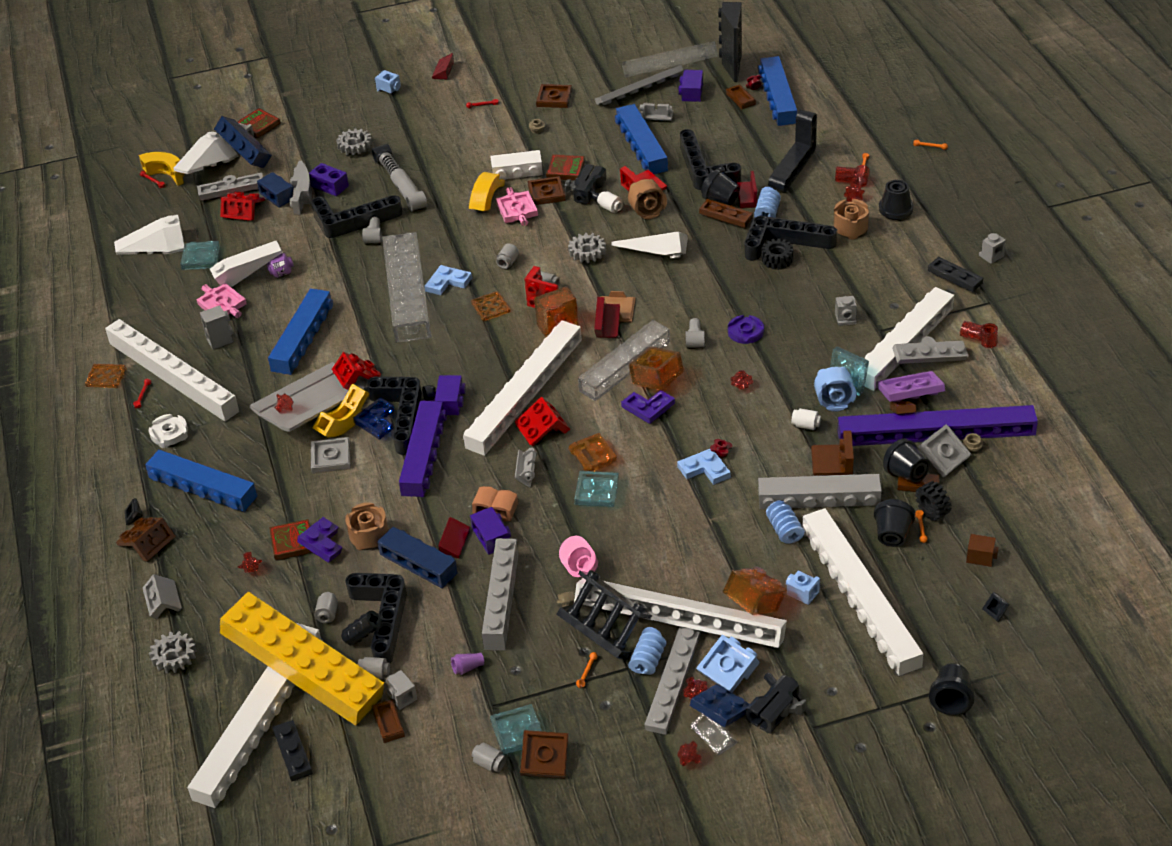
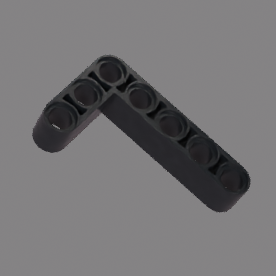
M801 109L796 115L795 143L771 174L768 187L786 192L814 154L817 139L816 113Z
M684 129L680 132V149L695 189L701 190L708 174L717 168L724 170L725 174L735 183L741 182L740 164L726 163L706 166L694 131Z
M396 195L338 213H333L328 202L323 197H316L311 201L314 218L327 238H335L369 226L372 217L379 218L380 223L400 217L403 213L401 199Z
M757 216L753 219L745 239V258L749 261L758 260L762 253L763 244L766 243V240L771 241V239L775 241L777 239L783 241L784 239L786 243L833 249L837 245V229L830 225Z
M372 377L366 382L371 401L399 402L393 439L396 452L400 455H406L419 403L422 400L420 380L416 377Z
M349 574L345 579L349 598L361 601H381L378 614L382 622L381 626L374 632L371 650L374 658H386L387 663H391L407 597L404 578L398 574Z

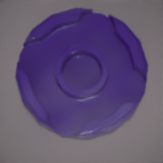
M740 315L729 322L727 332L733 341L749 344L763 337L764 325L755 316L749 315V317H744V315Z

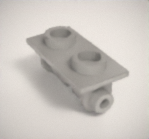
M640 104V114L643 119L672 120L673 106L658 104V109H655V104Z
M529 448L525 452L519 449L517 455L515 479L529 488L531 487L532 479L535 477L534 462L537 457V451L534 448Z

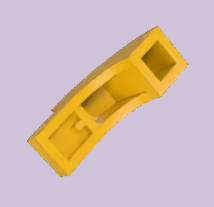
M150 152L139 155L142 169L147 175L167 174L172 177L178 186L184 184L182 178L184 173L174 171V167L180 161L177 156L166 152Z
M481 173L474 184L469 209L490 210L493 194L497 188L505 185V179H499L500 174Z
M352 384L339 407L329 413L321 411L312 428L327 437H336L346 433L359 421L365 412L361 408L369 393Z

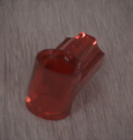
M859 165L856 168L837 166L835 181L854 183L857 187H864L868 183L870 169L865 165Z
M964 321L961 326L960 336L981 341L983 347L993 348L998 343V327L993 323L979 325Z

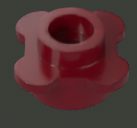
M750 76L747 79L746 88L751 90L758 89L762 85L760 81L762 76Z
M715 439L714 444L710 446V450L715 452L718 457L727 456L729 449L732 448L730 442L721 439Z

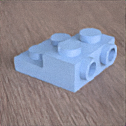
M722 634L696 669L716 684L725 687L726 690L733 693L743 678L747 680L760 662L756 658L758 656L757 653L747 647L745 650L734 637L727 638Z

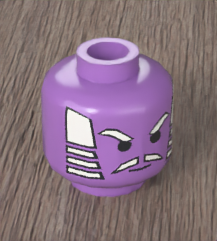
M281 253L267 263L270 274L277 278L290 274L291 267L294 266L291 256L287 257L285 253Z

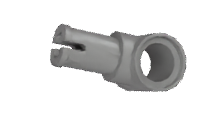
M372 217L369 226L363 228L364 244L382 243L379 218Z
M692 318L689 321V330L686 331V348L705 347L704 331L700 329V320Z

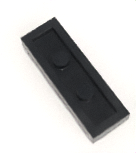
M939 256L928 265L929 272L971 292H974L983 284V277Z
M294 720L273 726V732L291 782L312 775V769Z

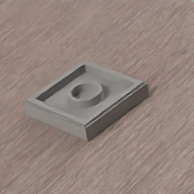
M947 424L918 446L942 477H945L972 455Z
M349 437L311 441L312 473L351 469Z

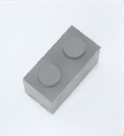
M219 305L200 312L206 339L213 350L233 342L231 335L234 333L231 325H228L230 317L227 311H223Z

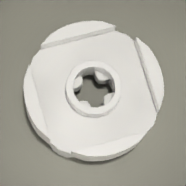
M172 414L162 415L152 422L153 426L151 428L149 427L151 440L159 444L160 448H167L188 437L187 423L179 415L178 417H173Z

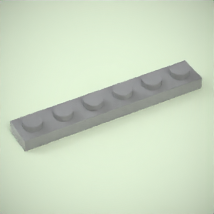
M682 65L595 98L596 104L602 103L604 106L611 103V99L615 97L619 100L626 97L625 93L629 92L631 95L639 92L638 88L643 87V89L651 87L655 81L657 84L666 81L665 77L669 76L670 79L679 76L678 72L683 71Z
M679 627L645 722V730L667 734L701 636L700 630Z

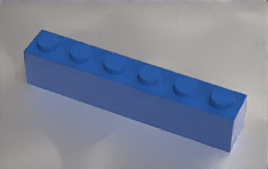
M780 57L760 58L758 73L762 76L761 82L764 83V92H766L767 101H769L770 111L772 110L773 120H776L778 126L796 124L797 108Z
M635 104L616 108L615 122L617 125L619 124L621 133L625 134L626 141L630 142L631 149L635 151L638 161H641L642 168L649 170L653 174L668 171L667 156Z
M310 288L268 357L271 372L291 375L294 369L297 368L301 357L305 355L308 345L312 343L314 335L319 331L321 323L325 321L327 313L333 307L330 291Z
M158 450L145 464L148 476L152 480L179 488L184 492L193 493L215 503L229 506L232 509L245 512L257 498L253 482L162 450Z

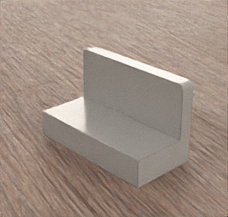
M153 574L143 586L150 617L157 619L165 608L175 611L181 610L182 607L174 580Z

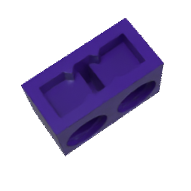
M320 163L309 172L311 186L331 195L338 196L349 186L346 172Z

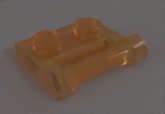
M600 433L574 442L569 446V451L582 464L586 475H592L596 470L617 462V456ZM586 449L594 461L589 462L581 450Z

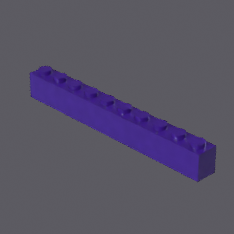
M1026 405L901 414L838 417L837 431L839 439H843V431L851 430L852 445L863 446L893 444L904 438L912 442H924L946 424L959 440H964L968 434L972 433L979 435L981 439L1036 435L1038 420L1034 406Z

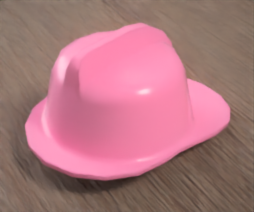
M571 536L562 543L559 557L573 577H581L578 575L579 571H596L598 559L584 538Z

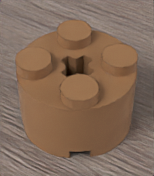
M644 179L631 184L628 193L629 204L644 219L657 217L667 204L666 195L652 179Z
M852 199V202L842 200L835 205L834 227L837 229L838 234L854 240L868 230L869 210L865 202Z
M374 503L358 504L352 508V512L349 515L348 513L345 520L349 539L358 550L377 547V541L389 531L384 509L381 506L380 508L374 506Z

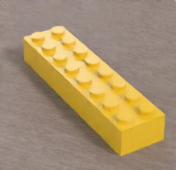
M247 592L220 618V634L355 726L372 709V705H375L383 696L384 682L250 592Z

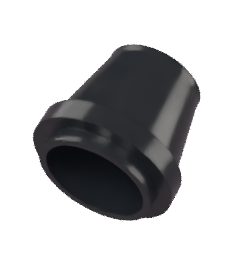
M720 168L712 170L708 174L701 188L703 199H710L729 206L735 202L740 192V186Z
M903 180L887 182L883 197L879 201V212L892 220H901L910 216L913 212L914 204L911 200L908 183Z
M904 438L894 442L887 449L884 455L883 467L891 476H899L917 483L922 481L928 474L930 462L917 449L914 442Z
M888 499L875 506L874 518L877 523L879 542L890 547H898L906 542L910 526L915 521V510L912 506L898 499Z
M955 663L944 665L940 669L936 681L930 686L929 701L931 705L941 713L960 715L969 711L974 704L975 693L970 684L967 669Z

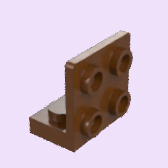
M851 430L843 431V439H839V445L811 446L814 476L853 475L854 456Z
M140 518L134 523L132 529L126 530L119 536L120 539L116 544L118 546H133L141 559L148 561L168 544L175 535L163 518Z

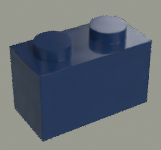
M274 172L257 180L260 195L279 208L289 203L290 198L293 197V185Z

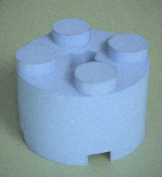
M830 367L818 371L814 387L821 406L823 405L829 411H840L847 408L851 401L852 403L854 402L856 389L847 368Z

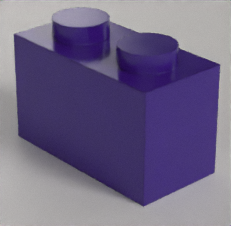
M684 70L683 76H680L679 95H682V101L701 102L703 70Z
M439 375L435 401L443 402V408L447 411V415H459L460 407L464 405L462 394L466 393V385L462 383L461 375Z
M492 507L470 515L472 530L488 555L494 553L496 539H509L511 537L510 529L508 526L503 525L501 515L499 513L496 514Z

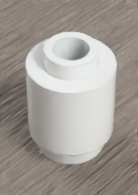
M608 191L601 192L598 196L597 202L602 208L612 213H617L622 209V198Z
M801 408L799 410L794 409L792 425L809 430H815L816 427L820 426L821 416H818V411Z

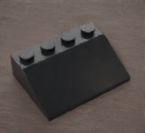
M723 2L722 8H719L718 17L721 18V21H719V31H721L719 44H722V48H719V58H722V65L732 80L738 82L742 59V2Z

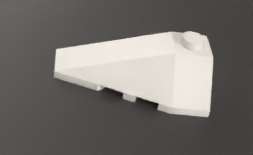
M208 132L200 137L177 163L174 171L190 174L203 170V166L214 167L220 161L223 163L230 162L237 158L238 154L216 132Z
M178 215L160 218L114 242L116 255L138 254L139 252H147V254H153L154 252L172 254L186 251Z
M672 232L614 241L612 246L670 256V259L680 258V255L686 254L688 237L681 232Z
M273 241L223 259L210 268L220 286L226 283L233 287L283 253L278 242Z

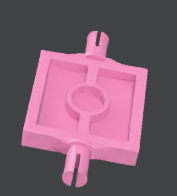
M510 187V190L509 188L506 189L508 195L496 198V204L505 223L520 220L521 225L524 226L525 224L526 226L528 218L538 216L537 208L529 191L514 193L513 188Z
M225 283L213 289L207 284L202 286V291L205 294L196 299L202 309L208 310L220 305L223 311L228 312V315L232 314L235 318L241 316V312L238 309L246 305V299Z

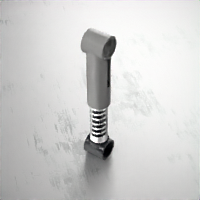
M389 144L372 148L374 161L376 164L381 163L391 176V181L406 200L409 210L412 212L427 207V199L424 192L418 190L407 173L396 163Z

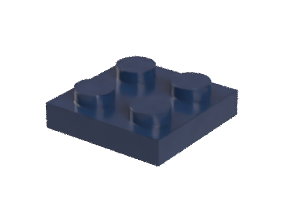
M716 684L691 698L690 706L721 726L727 727L746 715V708L749 706V703L729 692L725 687Z

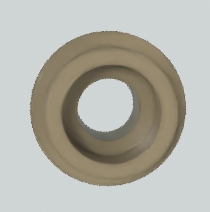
M534 119L529 123V129L533 133H541L545 128L544 121L540 119Z
M972 433L964 438L963 445L968 451L974 452L982 448L983 441L979 435Z
M574 591L557 595V604L561 603L562 607L574 604Z

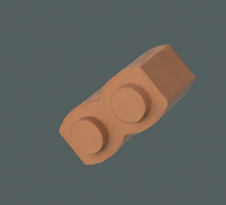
M479 487L472 503L473 514L492 507L496 514L499 513L503 521H511L518 505V497L516 493L509 490L498 491L492 487Z

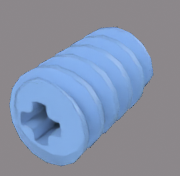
M771 187L762 188L754 217L766 216L775 218L781 200L780 193Z
M779 500L767 508L766 516L781 542L786 544L795 543L804 536L805 531L790 505Z
M653 627L643 629L628 664L629 668L635 673L654 674L666 646V640L657 629Z

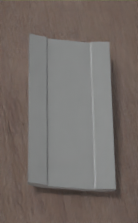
M331 362L251 404L250 408L260 417L280 429L290 432L308 421L318 418L321 411L325 413L331 412L334 407L342 403L349 390L342 387L332 371L335 363ZM357 379L355 385L366 391L367 383Z

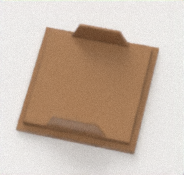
M611 291L609 296H600L605 297L606 304H620L619 322H632L635 297H626L623 291Z

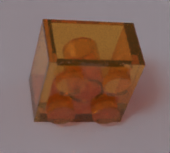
M567 286L534 297L537 326L545 337L549 336L553 328L561 320L579 326L576 297Z
M652 346L628 364L633 384L656 390L665 389L666 386L684 372L680 352Z
M760 567L733 570L723 590L725 595L752 615L778 611L787 592V589L781 585L780 581L769 577L766 571Z

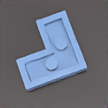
M440 265L426 283L425 292L442 295L448 285L465 289L472 279V273Z
M710 449L677 461V467L686 479L705 473L714 485L731 478V472L718 455Z

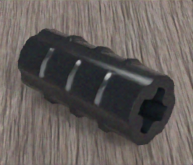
M373 610L361 615L359 619L354 620L353 623H350L348 627L342 630V640L350 646L361 642L363 638L368 637L370 633L375 632L381 626V617Z

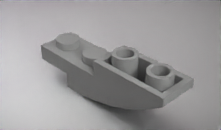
M298 161L297 167L294 168V175L290 179V183L294 187L293 197L290 198V207L293 208L294 215H301L304 204H311L312 187L308 170L302 161Z

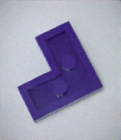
M662 390L649 400L633 392L621 401L622 408L649 424L675 404V398Z
M324 517L298 536L297 542L328 563L342 551V547L330 539L338 533L339 527Z

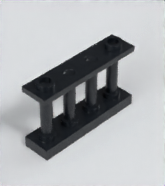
M589 570V572L579 571L578 575L586 579L584 586L573 606L569 607V609L560 607L556 615L617 659L628 660L632 652L626 648V641L639 618L651 619L652 615L646 611L647 607L638 602L634 603L599 579L600 575L592 570ZM594 585L601 590V593L588 617L583 618L580 616V609ZM608 596H610L617 602L605 625L599 629L595 626V620ZM626 607L633 613L619 638L614 640L610 637V631L622 609Z

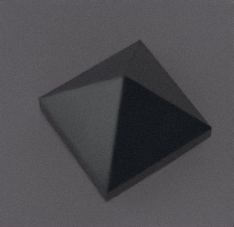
M136 498L132 499L125 509L126 525L132 524L143 516Z
M992 592L982 610L999 622L1010 604L997 593Z

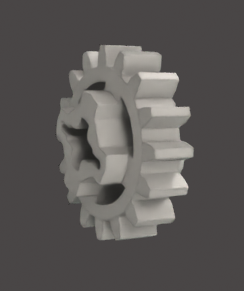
M355 128L354 131L348 129L347 132H342L343 135H338V139H336L338 150H341V153L346 152V155L352 153V155H355V153L361 154L362 151L366 152V148L370 149V145H372L371 134H368L367 130L363 132V129L357 130Z
M585 233L582 236L578 234V238L573 237V241H569L568 252L570 257H574L575 261L580 259L581 263L584 260L587 263L590 260L595 262L596 258L601 259L602 255H605L606 243L604 238L600 239V235L594 236V233L591 235Z
M180 631L176 635L169 632L167 637L161 635L162 639H155V645L150 646L151 652H149V656L153 666H157L158 671L164 668L165 673H168L170 669H173L174 673L177 672V668L184 670V665H191L190 659L196 658L195 652H197L193 638H189L187 633L182 636Z

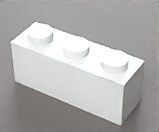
M540 150L491 156L492 172L500 174L499 179L506 180L543 175Z

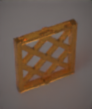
M498 291L471 300V304L483 321L510 312V308ZM486 300L492 301L490 304H485ZM494 302L499 303L498 306H495V305H493V304H494ZM486 306L488 308L487 310L482 309V307ZM491 308H496L495 312H494V311H490V309H491Z
M93 364L85 386L118 388L126 366ZM108 369L111 371L107 374L104 373ZM100 373L103 375L99 378L96 377ZM111 374H114V375H115V376L112 377V378H109V377H108V376L111 375ZM103 378H106V379H107V380L104 381V382H101V381H100V380L103 379Z

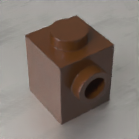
M971 534L966 563L991 567L993 559H997L999 547L995 546L996 538Z

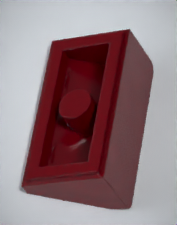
M453 53L439 59L432 79L447 80L454 64Z
M449 517L438 545L439 551L454 558H460L470 526Z

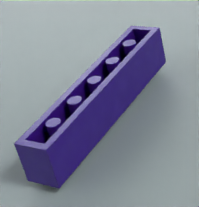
M420 401L399 479L401 496L424 497L426 489L430 487L429 476L433 475V461L437 459L436 448L440 447L443 421H446L447 411L443 408V402Z

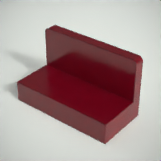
M750 171V182H737L740 186L738 195L740 209L755 208L757 206L756 180L754 171Z
M597 297L595 335L596 338H617L620 304H606L605 297Z

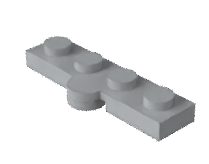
M262 172L238 177L237 180L235 176L228 175L223 178V181L198 185L200 201L227 196V193L259 189L257 180L263 178Z
M925 336L920 343L895 344L892 348L897 364L962 361L968 358L963 341L936 342L930 336Z

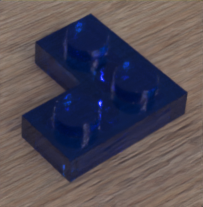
M380 397L354 416L353 421L356 425L380 440L393 430V424L384 418L394 411V406Z

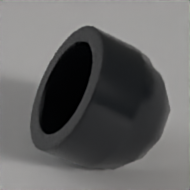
M426 385L422 387L423 397L426 401L435 398V386Z

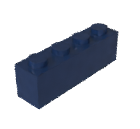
M221 116L214 130L248 163L265 168L272 154L236 120Z
M392 527L377 541L381 556L440 588H443L458 574L456 560L452 556L446 555L437 548L423 543L422 540L408 535L404 530Z

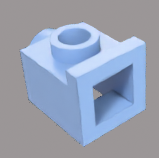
M384 70L375 77L376 89L379 92L383 90L392 93L398 91L401 87L400 78L397 74Z
M799 570L795 575L790 574L786 580L787 595L809 605L819 593L820 578L817 576L813 578Z

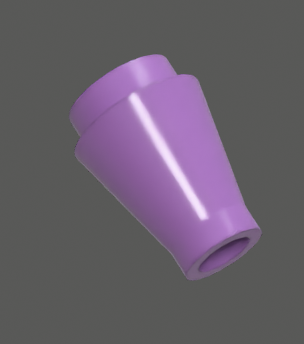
M481 652L476 654H456L455 657L451 658V666L455 674L463 675L484 665V658Z

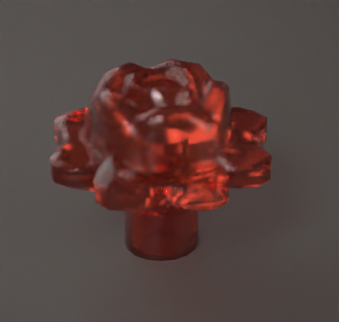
M851 183L850 186H846L844 197H847L848 202H852V199L863 200L865 191L861 189L862 186L860 184Z
M739 370L735 376L730 378L732 381L731 385L741 390L753 384L752 375H748L744 370Z
M286 393L282 396L276 395L278 404L274 408L279 413L283 409L293 410L292 405L294 401L289 395H286Z
M251 552L243 553L244 560L237 567L243 569L245 573L258 570V564L262 562V559L258 560L252 557Z
M694 677L688 678L686 680L688 686L683 689V696L691 699L708 689L707 682L700 679L695 680Z
M692 741L690 744L684 743L680 746L677 755L680 758L679 763L683 767L692 761L698 764L702 756L697 754V743L695 741Z

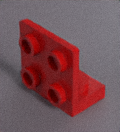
M626 166L620 168L621 185L628 191L631 184L644 179L654 180L662 191L667 189V185L649 170L635 175Z
M244 192L227 193V196L221 197L220 217L252 221L254 220L255 203L265 201V197H259L260 194L250 193L249 195H244Z
M533 266L524 279L527 306L559 314L561 312L559 286L542 281L543 277L540 267Z
M343 352L332 368L342 387L347 390L350 389L352 384L356 383L358 376L366 379L381 377L380 372L374 368L375 365L367 359L365 361L361 360L353 353Z
M540 397L515 421L516 426L531 446H534L552 428L555 431L560 430L564 434L570 430L556 408L543 397Z

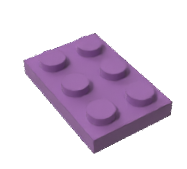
M933 371L877 381L878 389L889 402H900L906 398L917 399L922 395H937L939 392L945 391V384Z

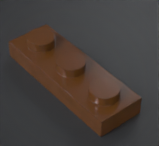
M707 199L699 208V214L744 228L753 219L752 212Z

